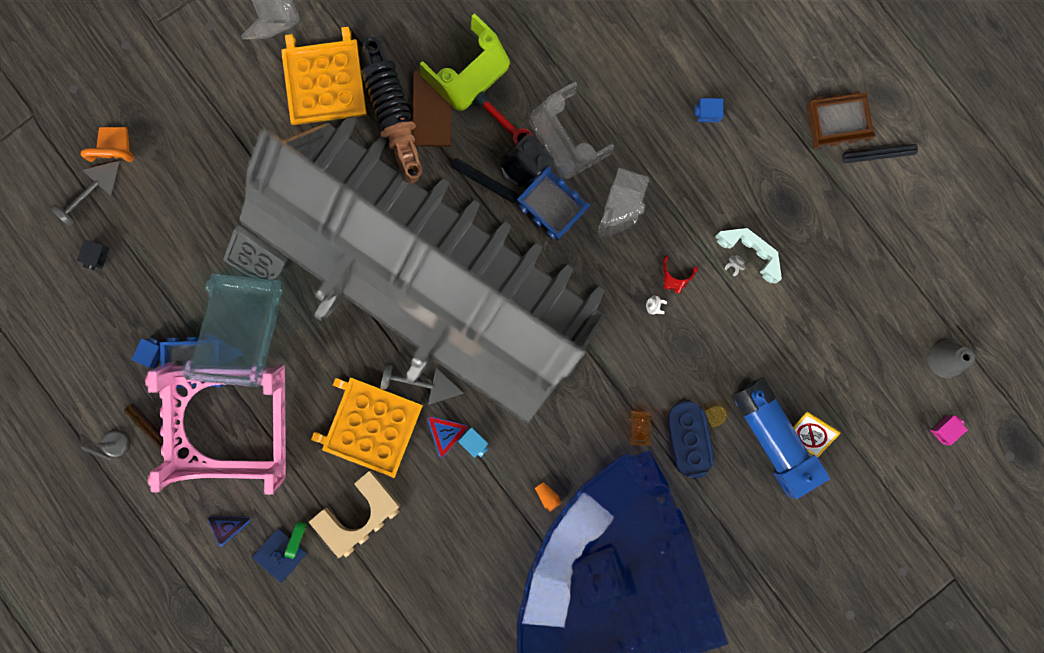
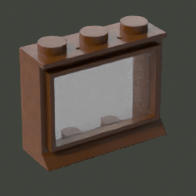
M854 91L846 96L835 94L826 99L822 96L812 99L806 107L814 150L822 145L830 144V147L842 142L856 143L862 139L868 142L876 137L867 98L868 92Z

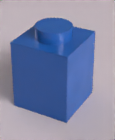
M700 98L694 107V115L697 116V122H720L723 119V99Z
M151 337L149 340L141 339L131 360L149 368H156L161 358L160 341Z

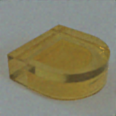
M713 406L704 410L711 428L717 427L726 421L727 414L724 408Z

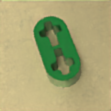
M297 521L286 549L285 557L295 558L307 523Z

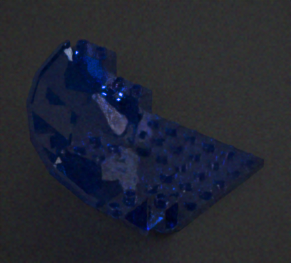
M650 450L631 457L628 453L613 461L577 490L549 527L528 572L517 619V653H704L729 645L688 525L680 508L676 507L669 483ZM660 497L665 498V502L663 504L659 503ZM597 573L601 576L599 581H596L594 578Z

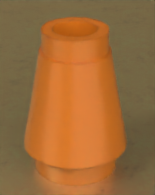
M544 482L535 488L545 509H548L550 512L562 503L560 496Z

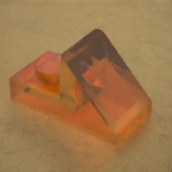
M631 411L629 442L631 445L651 446L650 412Z

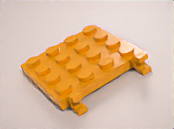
M349 27L341 28L343 41L296 47V39L293 38V34L285 35L287 49H281L292 125L367 115L363 81L360 74L361 65L357 40H352Z
M335 378L333 386L344 389L345 393L328 436L314 432L311 440L324 444L323 451L395 478L423 405L354 378H350L349 383Z

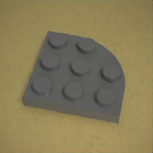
M238 224L233 231L223 260L250 277L256 279L269 277L268 280H271L282 272L288 257Z

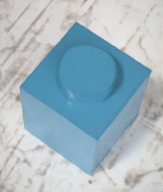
M473 427L458 441L474 458L477 455L481 457L488 450L486 446L489 443Z

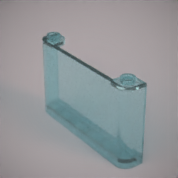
M211 273L210 280L205 285V290L210 298L193 361L189 360L187 364L183 365L182 375L189 381L260 388L281 301V281Z

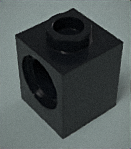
M84 239L77 261L84 263L83 267L95 270V267L103 269L110 248Z

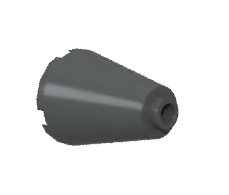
M944 340L937 342L931 347L927 358L929 368L934 374L943 378H954L974 363L975 354L971 349L961 344Z

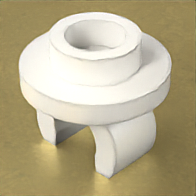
M653 295L646 303L648 313L664 314V311L660 310L661 304H667V302L661 300L659 296Z

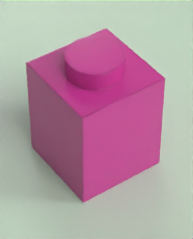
M947 415L930 431L943 445L951 446L967 429L960 417Z

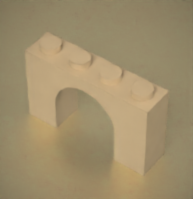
M372 470L354 483L368 500L371 507L370 519L364 527L359 529L346 528L328 508L322 510L309 521L338 558L342 555L346 558L355 550L353 546L357 542L361 545L369 538L368 533L374 530L376 532L385 525L382 522L387 517L392 519L399 513L400 503Z

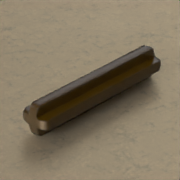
M128 405L124 412L161 450L163 445L161 433L135 405Z

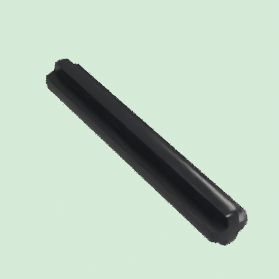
M916 144L845 152L842 154L843 163H853L915 155L918 153V147Z
M455 158L451 167L511 203L517 201L519 195L460 159Z

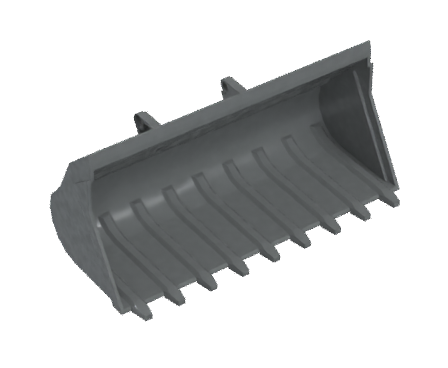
M355 117L346 118L337 128L328 122L283 141L263 129L247 170L246 196L239 220L243 227L323 282L316 293V298L322 302L314 317L320 321L324 320L325 317L328 318L345 298L418 348L411 363L412 367L407 373L406 381L413 385L431 361L435 360L527 425L562 376L565 378L568 376L606 317V314L597 309L605 290L598 286L584 300L566 287L573 272V268L568 264L554 278L535 266L542 246L536 243L525 255L521 256L504 244L511 229L510 224L504 222L490 235L473 223L480 208L478 202L473 200L461 213L442 201L450 184L445 179H442L430 192L417 183L410 184L405 182L400 169L396 170L381 159L388 143L387 139L380 137L366 149L350 138L358 121ZM407 170L411 176L414 175V170Z

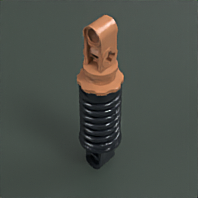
M370 36L363 43L362 55L366 67L360 74L366 83V89L373 104L372 107L375 110L377 122L380 124V135L384 139H389V147L394 149L395 158L404 181L412 184L418 181L422 173L418 153L413 144L415 137L411 133L416 125L410 120L409 107L406 105L407 101L404 99L402 86L399 85L400 80L395 72V62L386 61L380 41L376 37ZM372 46L375 50L371 51L367 47ZM412 169L417 175L411 176L407 170Z

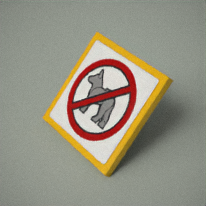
M806 412L793 426L807 451L817 457L840 434L838 430L809 412Z

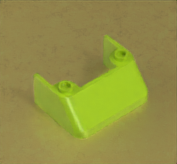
M475 13L472 15L471 30L479 37V45L485 51L458 75L450 68H444L435 74L423 61L420 63V76L458 111L467 109L481 92H485L508 70L510 60L497 35Z

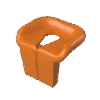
M99 127L97 147L83 149L81 156L89 162H93L96 158L112 157L123 158L127 162H132L134 155L129 151L128 129L126 127Z

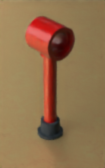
M481 92L474 99V104L477 103L481 108L484 107L512 135L514 146L518 143L519 137H524L527 133L532 136L531 132L527 129L521 128L517 130L488 102L489 99L485 96L484 92Z

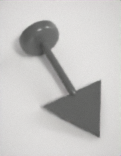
M120 161L82 170L94 182L64 211L57 205H53L49 209L69 227H72L74 220L68 214L95 187L99 185L112 196Z
M386 362L380 389H387L390 380L408 383L406 381L407 378L391 375L393 366L391 363ZM437 368L433 384L416 381L413 384L431 388L428 405L463 394Z
M110 431L104 435L101 443L96 444L83 433L80 434L82 450L107 460H111L112 458L110 457L124 455L129 448V438L122 431Z

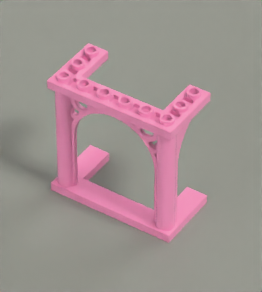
M168 362L148 372L146 385L149 392L160 391V398L163 400L160 416L163 418V425L161 427V436L163 437L161 455L164 456V462L149 474L148 484L151 485V492H160L172 482L195 478L264 479L265 494H273L286 479L285 364H277L273 368L176 366V362ZM197 383L196 388H192L191 384ZM177 385L186 387L188 395L181 396L177 392ZM211 385H263L264 394H273L274 461L217 460L200 453L190 443L184 429V412L190 399L199 390ZM177 399L181 400V407L177 406ZM178 437L182 438V444L178 445ZM183 447L188 448L189 455L184 459L179 458L178 451ZM193 456H197L198 461L192 460L193 462H189Z

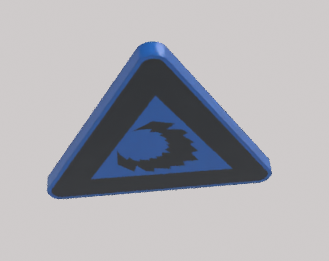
M208 517V522L219 546L225 545L251 522L249 517Z

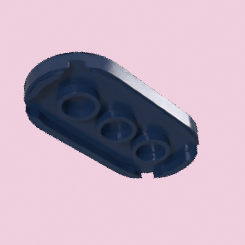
M690 401L680 402L671 408L667 418L676 467L682 474L691 478H699L706 475L714 463L707 418L704 410L699 405Z

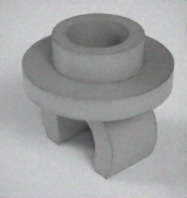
M738 255L735 257L730 256V262L725 266V270L730 266L735 268L733 276H736L739 270L746 268L744 265L745 261Z

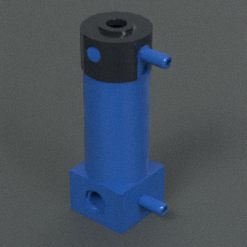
M764 377L745 384L731 395L740 413L746 419L775 467L776 471L773 474L786 496L798 499L830 480L818 457L814 454H809Z

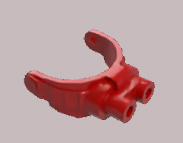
M665 256L663 259L665 275L663 288L666 290L672 288L674 289L673 292L681 294L682 288H685L687 282L694 277L698 267L695 266L693 268V273L688 279L677 280L668 273L666 268L668 256Z

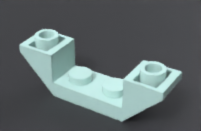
M748 228L720 231L715 236L718 239L719 245L729 249L741 238V242L745 246L754 248L759 257L769 260L760 271L763 274L762 277L767 282H773L774 284L782 279L778 251Z

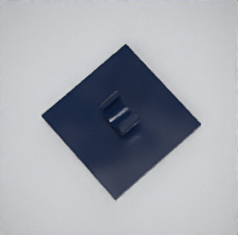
M278 528L252 558L282 583L307 553L299 546L294 559L285 557L284 555L291 538Z

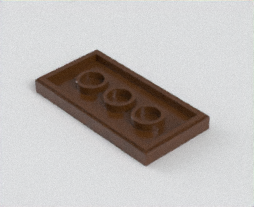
M413 71V122L416 125L415 129H413V136L415 137L413 144L415 147H451V105L420 76V71Z

